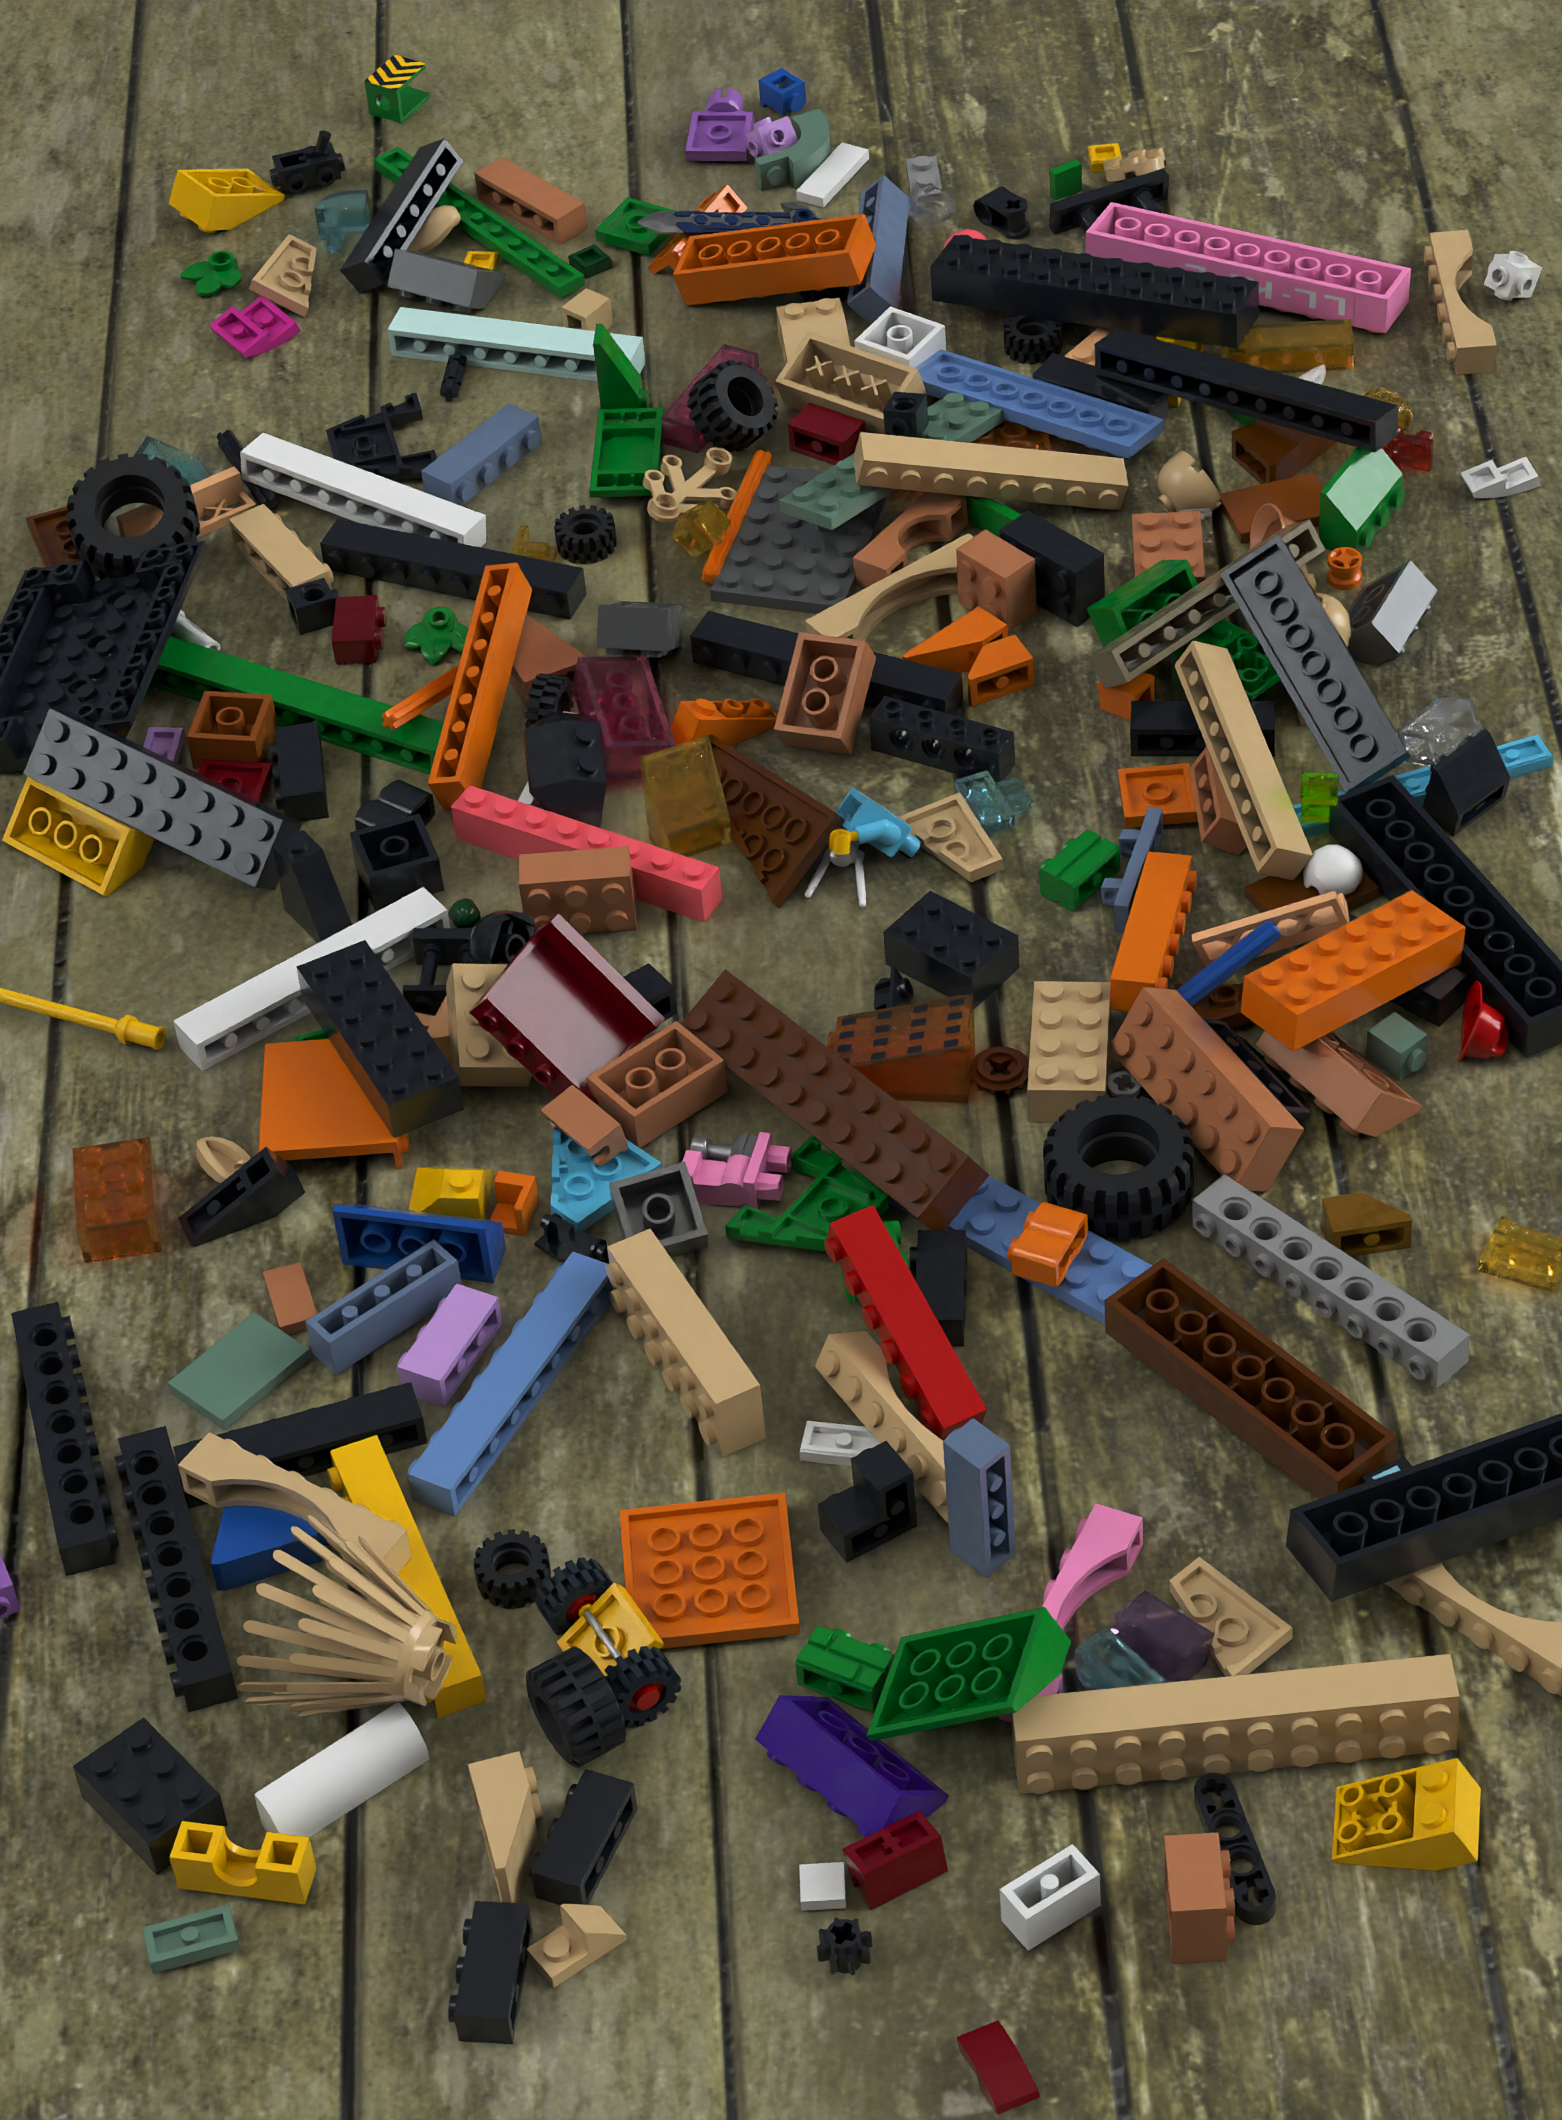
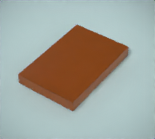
M1315 472L1221 493L1219 501L1222 505L1220 507L1240 543L1250 542L1253 518L1258 509L1266 503L1276 505L1284 517L1296 523L1310 519L1313 527L1319 526L1320 492L1323 486Z

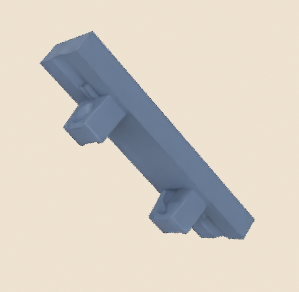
M1148 807L1140 830L1122 829L1119 837L1120 854L1130 857L1123 879L1104 878L1101 886L1102 903L1114 906L1116 918L1114 922L1115 932L1124 933L1148 851L1158 852L1164 836L1162 808Z

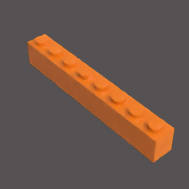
M517 562L488 565L484 569L428 780V786L443 810H451V806L469 785L482 788L532 593V588Z

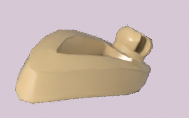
M446 205L432 209L407 250L427 252L440 244L452 228L460 222V214L454 206Z
M204 1137L199 1139L196 1144L195 1155L199 1164L211 1178L219 1183H222L251 1159L244 1149L224 1138Z

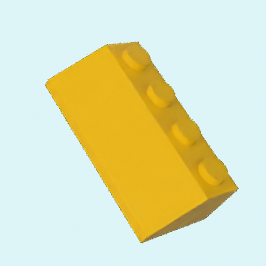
M27 776L2 841L99 894L109 896L143 868L155 838Z

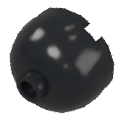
M507 910L495 911L482 917L474 926L469 939L468 951L471 963L509 964L534 934L533 927H537L535 921L526 913Z

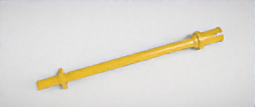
M0 988V1003L113 1033L116 1035L119 1043L125 1045L136 1043L160 1050L166 1040L167 1033L164 1027L139 1022L135 1016L125 1015L118 1020Z

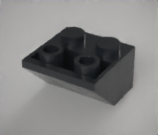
M1483 729L1474 737L1471 735L1467 736L1460 742L1455 751L1448 756L1445 754L1441 755L1434 761L1430 768L1429 784L1425 788L1426 796L1423 808L1446 831L1455 836L1505 798L1511 777L1488 730Z

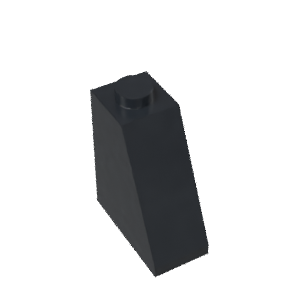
M304 830L274 844L272 848L285 911L317 943L351 926L352 923L323 849Z

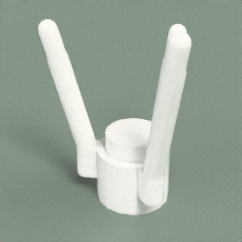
M851 841L849 854L839 855L835 854L833 850H825L823 860L804 894L806 898L812 896L830 862L839 867L855 863L859 906L861 908L866 907L863 869L865 853L859 850V845L856 841Z

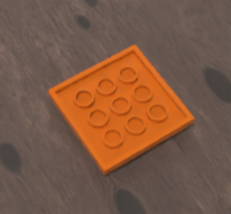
M785 1492L620 1510L625 1589L663 1641L664 1645L660 1649L800 1634Z

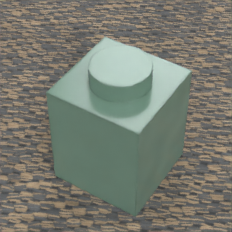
M1393 1012L1367 1030L1366 1058L1401 1081L1410 1073L1420 1070L1427 1062L1428 1034L1396 1012Z

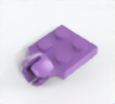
M722 87L718 88L708 97L705 110L693 111L685 150L686 161H747L749 150L745 134L753 131L754 116L753 112L743 111V98L738 91L728 87L726 98H722Z

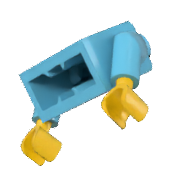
M854 787L850 789L836 811L845 821L840 826V829H835L831 832L829 838V849L839 855L849 854L851 841H856L858 845L869 843L891 858L896 852H899L910 859L915 855L921 844L919 839L909 833L911 831L909 824Z

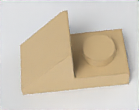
M565 1903L560 1905L563 1925L526 1948L530 1962L553 1988L627 1940L626 1934L601 1906Z

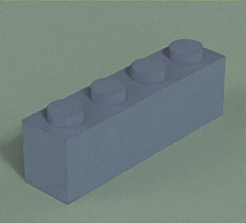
M507 404L421 471L424 492L462 506L542 443L538 416L512 404Z
M433 1239L308 1319L306 1326L312 1354L335 1375L342 1372L436 1311L441 1299L449 1295L456 1283L462 1285L458 1261Z
M973 1418L960 1429L953 1430L943 1442L950 1551L987 1578L1016 1554L1010 1445Z

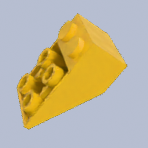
M1458 1758L1337 1786L1332 1861L1335 1864L1439 1871L1478 1862L1481 1788Z

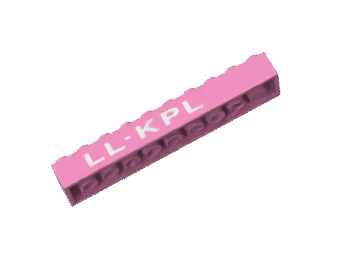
M1111 202L1086 231L1085 253L1092 256L1108 259L1120 258L1123 261L1134 263L1147 262L1154 266L1167 268L1180 267L1186 271L1199 273L1212 272L1215 275L1226 277H1244L1247 280L1259 282V305L1275 308L1280 312L1306 315L1310 319L1328 320L1336 322L1341 326L1359 327L1367 329L1372 333L1381 332L1386 334L1409 302L1411 268Z

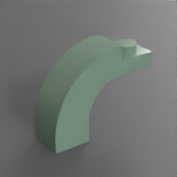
M819 108L791 117L792 126L798 138L797 143L785 150L755 159L756 181L761 191L789 182L794 188H798L831 154L829 122Z

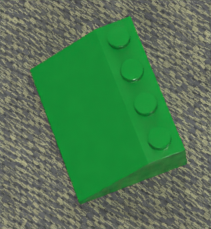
M1045 1607L901 1637L866 1736L870 1741L1016 1713L1061 1674L1071 1640Z

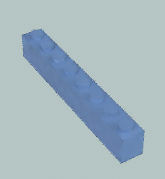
M572 1252L564 1264H560L556 1268L550 1283L544 1291H540L536 1295L532 1307L524 1318H520L515 1323L510 1337L503 1346H499L495 1350L490 1364L482 1374L480 1373L475 1377L471 1389L464 1399L454 1405L449 1419L441 1430L434 1432L429 1446L419 1459L416 1458L411 1463L407 1479L410 1484L413 1501L456 1516L611 1303L609 1292L613 1291V1286L606 1274L605 1265L607 1263Z

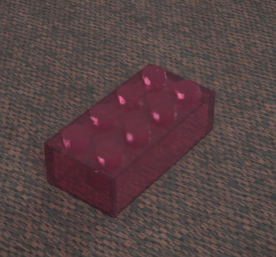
M578 657L572 690H574V698L579 714L588 715L600 723L606 779H669L676 744L647 657Z

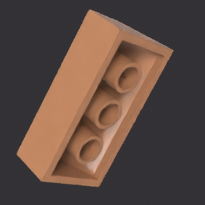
M1266 1031L1263 1032L1255 1044L1267 1054L1264 1060L1269 1065L1283 1072L1285 1070L1291 1075L1289 1082L1305 1093L1311 1092L1316 1097L1314 1103L1323 1111L1331 1115L1335 1113L1340 1117L1339 1125L1354 1136H1359L1360 1133L1377 1137L1415 1115L1422 1108V1105L1334 1031L1294 1052Z

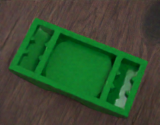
M664 407L598 409L589 488L590 498L652 496L651 491L644 488L643 479L645 472L648 470L660 471L661 453L664 445Z

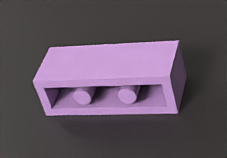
M456 1283L449 1295L441 1299L437 1311L430 1322L421 1327L417 1340L410 1350L403 1353L397 1365L400 1383L411 1382L416 1398L445 1408L503 1324L498 1297Z

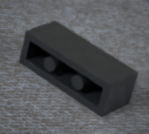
M317 722L276 727V742L270 743L273 764L278 763V765L272 766L275 787L281 786V788L274 789L277 810L284 809L286 816L298 822L329 818L323 753Z
M918 1230L917 1247H910V1270H916V1276L913 1277L952 1346H964L967 1283L966 1230Z
M585 1769L578 1784L571 1785L566 1796L565 1808L560 1818L553 1819L548 1830L547 1842L542 1852H537L530 1863L529 1877L532 1878L536 1898L557 1905L564 1903L588 1905L638 1809L634 1783Z
M475 1901L472 1919H465L463 1925V1945L466 1946L465 1957H458L455 1973L456 1983L459 1984L458 1995L450 1996L448 2007L449 2022L455 2023L459 2041L513 2044L528 1960L526 1948L530 1946L533 1932L528 1904Z

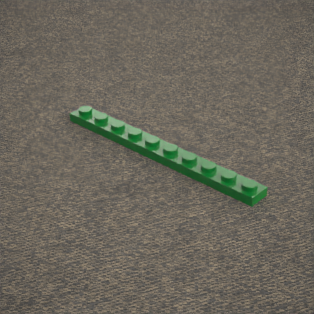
M397 147L374 159L375 170L396 184L413 157ZM452 183L448 184L434 208L444 205L454 206L460 214V222L457 227L493 252H498L500 257L557 297L562 298L585 285L584 274Z

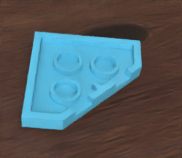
M553 1129L551 1215L554 1213L559 1214L562 1220L574 1226L575 1233L579 1229L584 1231L614 1209L610 1197V1182L662 1168V1163L626 1139L629 1148L625 1152L618 1153L606 1164L598 1166L593 1162V1159L601 1154L605 1147L590 1157L581 1146L562 1130Z

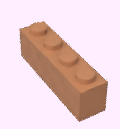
M503 157L474 173L479 200L558 245L564 244L588 229L587 211L584 202Z

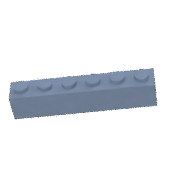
M884 175L861 192L859 214H865L876 242V247L861 284L849 287L847 305L870 325L889 307L898 309L907 219L909 216L910 198Z

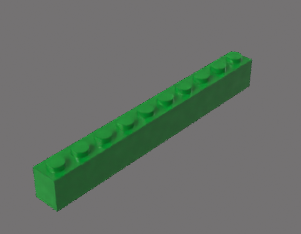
M171 636L167 641L149 685L198 702L201 701L204 691L272 695L278 727L317 722L321 741L427 775L431 773L444 724L442 721L418 715L393 731L389 727L385 728L382 725L384 721L382 714L393 707L391 705Z

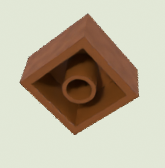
M204 691L187 735L193 769H200L203 759L265 763L270 751V743H273L276 734L275 728L278 727L273 696Z

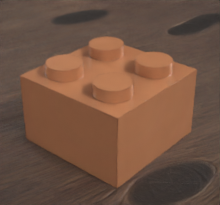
M986 529L956 549L959 603L965 608L973 610L978 606L1006 623L1008 632L1037 613L1034 558Z
M1219 1832L1164 1836L1165 1894L1172 1964L1227 1961V1943L1235 1942L1233 1917L1235 1916L1234 1891L1233 1888H1230L1229 1880L1231 1878L1229 1850L1220 1851Z

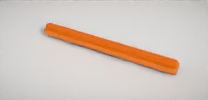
M757 450L751 460L702 570L703 575L701 579L704 583L713 585L715 578L720 574L767 466L772 463V455L769 451Z

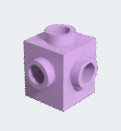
M788 116L773 122L770 117L754 123L755 130L745 134L748 150L755 159L785 150L798 142Z

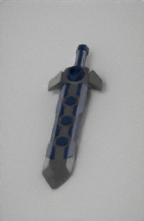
M781 202V207L785 212L656 211L640 219L638 224L659 234L703 235L827 218H817L816 213L810 210L809 207L794 202Z

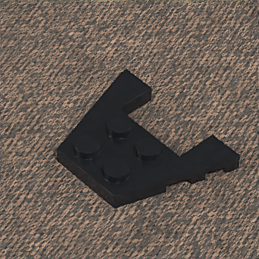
M417 393L405 396L406 402L394 407L391 402L381 406V412L365 419V416L362 414L327 429L326 434L333 459L387 479H422L421 471L437 459L435 450L400 456L391 427L423 420Z

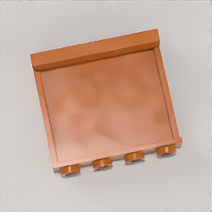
M329 1039L265 1044L259 1152L268 1147L284 1161L393 1153L396 1169H402V1153H409L408 1133L393 1138Z

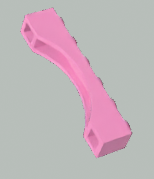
M1095 1503L1088 1518L1083 1517L1080 1520L1075 1535L1076 1542L1072 1549L1066 1548L1059 1566L1060 1573L1056 1580L1051 1579L1048 1582L1043 1597L1044 1604L1042 1607L1048 1610L1062 1630H1064L1074 1612L1091 1595L1109 1583L1128 1575L1143 1546V1517ZM1062 1672L1036 1696L1063 1693ZM1011 1714L999 1716L1000 1720L1012 1723Z

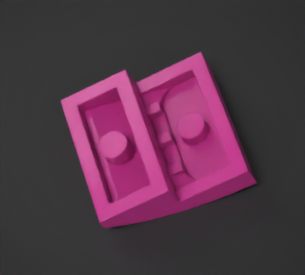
M259 296L241 312L232 306L209 325L212 331L245 358L265 353L283 344L301 331L294 320L263 296Z

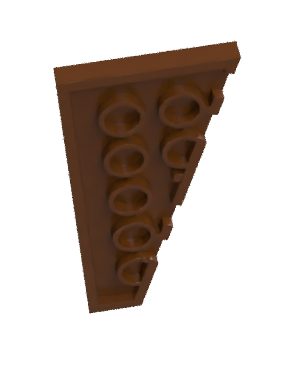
M711 734L690 763L705 789L710 792L717 810L724 816L726 825L745 858L750 861L755 869V875L766 888L769 899L780 909L828 844L831 832L839 829L845 820L836 812Z

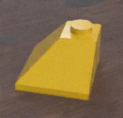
M417 1167L408 1210L486 1219L494 1171L493 1169Z

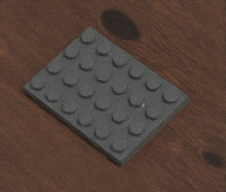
M768 465L720 574L716 576L710 589L711 601L818 614L852 596L856 587L853 557L876 537L894 491L834 530H829L781 513L779 505L780 499L823 472L812 469L804 470Z

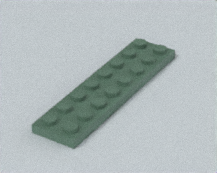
M960 393L947 394L941 400L927 407L928 425L921 438L971 443L1004 422L1003 410L991 407L987 402L964 400V396ZM854 454L780 499V512L823 528L834 530L897 489L857 485L853 460Z

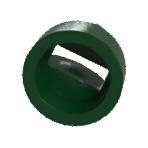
M468 898L455 902L448 912L450 920L457 928H474L481 919L478 907L473 900Z

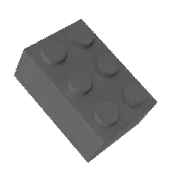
M613 601L598 605L597 648H606L607 655H627V653L641 650L642 657H662V655L673 653V649L683 646L684 604Z

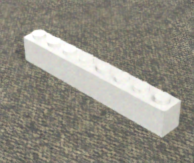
M265 433L259 435L240 452L243 480L354 522L476 547H482L486 543V515Z
M424 887L414 891L175 1019L173 1022L180 1049L203 1072L311 1013L302 999L297 966L366 940L385 970L389 971L415 957L412 941L414 928H450L447 909Z

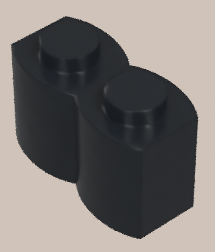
M400 779L395 780L380 791L377 799L370 801L357 811L354 819L356 831L415 814H420L426 826L435 815L433 794Z

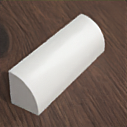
M400 1703L392 1705L255 1793L254 1796L261 1824L266 1831L311 1837L430 1760L425 1742L405 1708Z

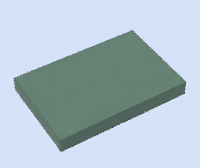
M253 1312L167 1383L169 1392L225 1430L311 1359L310 1350Z

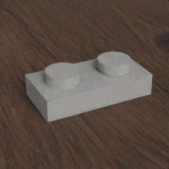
M918 156L905 159L912 205L943 202V191L936 156Z

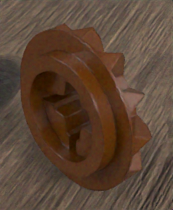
M988 1048L977 1054L971 1061V1081L976 1082L978 1091L988 1089L992 1096L998 1091H1003L1006 1095H1009L1011 1089L1022 1090L1024 1082L1028 1081L1029 1059L1025 1054L1014 1048ZM1005 1070L1007 1071V1075L1001 1074ZM994 1071L1000 1072L999 1074L994 1075Z

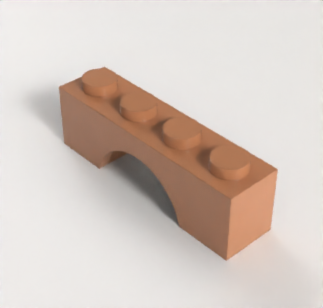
M925 492L922 496L918 497L911 506L898 515L890 525L853 557L856 585L867 588L908 566L906 553L916 546L929 542H950L969 524L966 497Z

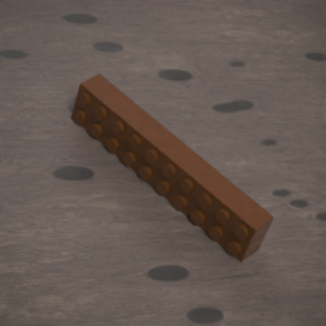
M726 969L680 1023L723 1058L726 1069L930 1230H945L989 1176L967 1154Z

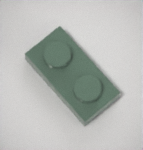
M229 1904L142 1928L153 1974L241 1950Z

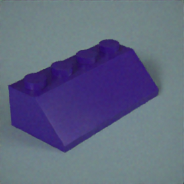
M779 1695L755 1738L756 1741L768 1750L767 1756L772 1761L789 1767L798 1775L797 1781L802 1786L819 1792L828 1800L827 1806L835 1813L849 1817L858 1825L857 1831L864 1837L919 1810L927 1818L941 1807L949 1797L947 1793L882 1740L870 1741L866 1736L868 1729L829 1697Z

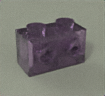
M1144 1590L1115 1614L1107 1646L1166 1683L1188 1681L1206 1666L1215 1633Z

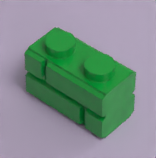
M1088 829L1076 839H1069L1057 856L1053 859H1046L1040 866L1038 873L1040 893L1043 897L1054 903L1058 901L1060 906L1073 912L1101 888L1104 878H1112L1120 871V848L1117 844L1106 838L1102 840L1100 835Z
M817 1625L808 1639V1644L804 1645L796 1658L797 1684L874 1714L895 1654H892L882 1644L872 1643L869 1645L855 1640L843 1629L835 1628L829 1630Z

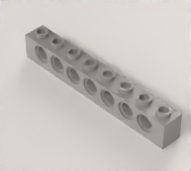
M1224 1174L1192 1200L1193 1228L1200 1235L1212 1239L1224 1247L1230 1255L1239 1257L1254 1267L1260 1275L1269 1277L1284 1287L1290 1295L1299 1297L1314 1307L1323 1317L1332 1319L1347 1329L1353 1337L1362 1339L1377 1349L1383 1357L1392 1359L1407 1369L1416 1379L1423 1380L1437 1389L1468 1363L1470 1334Z

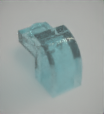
M367 190L336 192L324 197L316 205L315 214L321 240H326L328 253H340L344 234H363L369 226L371 210Z

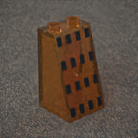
M959 995L839 1016L837 1018L836 1031L829 1032L828 1048L895 1100L968 1103L971 1087L970 1064L975 1057L976 1050L973 995Z

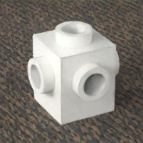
M1510 251L1509 254H1495L1488 267V274L1484 285L1495 290L1494 295L1503 300L1512 301L1513 298H1528L1533 294L1542 267L1530 261L1525 254L1517 251Z

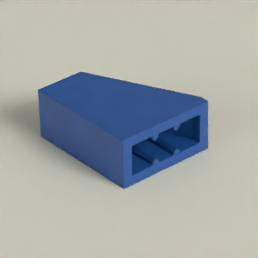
M261 1506L224 1507L211 1560L217 1590L225 1591L292 1571L274 1560L273 1552L275 1550H281L307 1566L322 1562L323 1558L292 1535V1526L299 1527L324 1547L330 1544L306 1520L290 1513Z

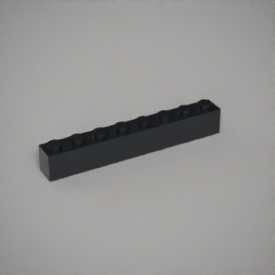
M342 519L335 521L320 542L323 563H326L331 571L472 600L477 599L485 566L517 562L532 588L527 611L565 619L572 618L587 595L584 570L581 567Z
M708 611L690 635L693 663L785 686L799 633ZM873 652L876 660L864 706L876 709L884 696L955 715L963 703L962 674Z

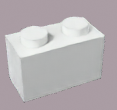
M1073 1844L999 1889L1001 1921L1028 1951L1101 1906L1100 1874Z

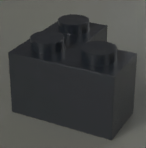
M887 1440L873 1448H867L851 1458L853 1486L840 1493L830 1495L826 1500L818 1504L820 1531L846 1563L917 1527L914 1473Z

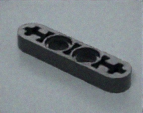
M1219 1773L1205 1774L1196 1781L1194 1786L1195 1808L1205 1833H1217L1215 1830L1222 1824H1233L1238 1827L1240 1832L1236 1836L1226 1838L1219 1835L1220 1851L1229 1850L1230 1864L1237 1859H1245L1254 1866L1246 1873H1237L1231 1869V1878L1229 1880L1230 1888H1233L1235 1912L1239 1919L1246 1924H1265L1274 1917L1276 1895L1234 1785L1228 1777ZM1215 1791V1794L1221 1797V1809L1216 1810L1213 1797L1207 1795L1208 1792ZM1254 1886L1255 1897L1259 1903H1262L1261 1906L1255 1907L1252 1901H1248V1888Z

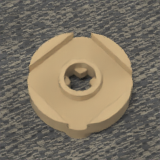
M1163 147L1148 151L1140 149L1128 153V157L1124 159L1116 157L1103 161L1107 182L1126 179L1125 176L1136 175L1137 177L1160 170L1167 165Z

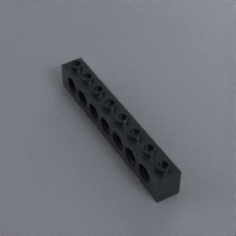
M58 1302L13 1312L11 1316L58 1549L65 1574L68 1576L113 1565L115 1561L112 1547L119 1546L114 1521L106 1523L105 1519L106 1516L113 1515L108 1492L99 1491V1486L106 1485L101 1461L93 1462L92 1458L93 1456L100 1455L95 1432L87 1433L86 1427L94 1424L89 1403H81L80 1401L81 1397L87 1396V1391L82 1373H74V1369L80 1368L81 1363L76 1344H68V1340L75 1339L70 1315L62 1317Z
M163 1426L118 1438L122 1455L115 1456L114 1459L120 1480L127 1478L129 1480V1485L122 1486L127 1509L136 1508L137 1515L130 1516L135 1541L144 1538L145 1545L137 1547L143 1571L152 1569L153 1576L145 1578L151 1602L160 1600L161 1607L153 1609L159 1634L168 1632L169 1639L162 1640L161 1643L167 1666L176 1663L178 1670L169 1673L175 1697H185L188 1712L238 1699L167 1428Z

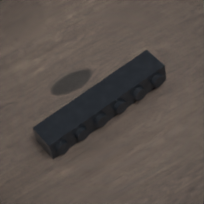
M445 138L418 149L341 267L340 271L359 293L385 284L390 276L395 249L407 250L463 163L461 157Z
M411 1382L216 1435L222 1439H231L242 1449L256 1456L263 1455L274 1465L288 1472L295 1471L303 1477L325 1472L327 1469L332 1468L333 1463L330 1450L377 1435L385 1455L428 1443L423 1416ZM202 1439L174 1446L177 1464ZM185 1492L189 1508L208 1504Z

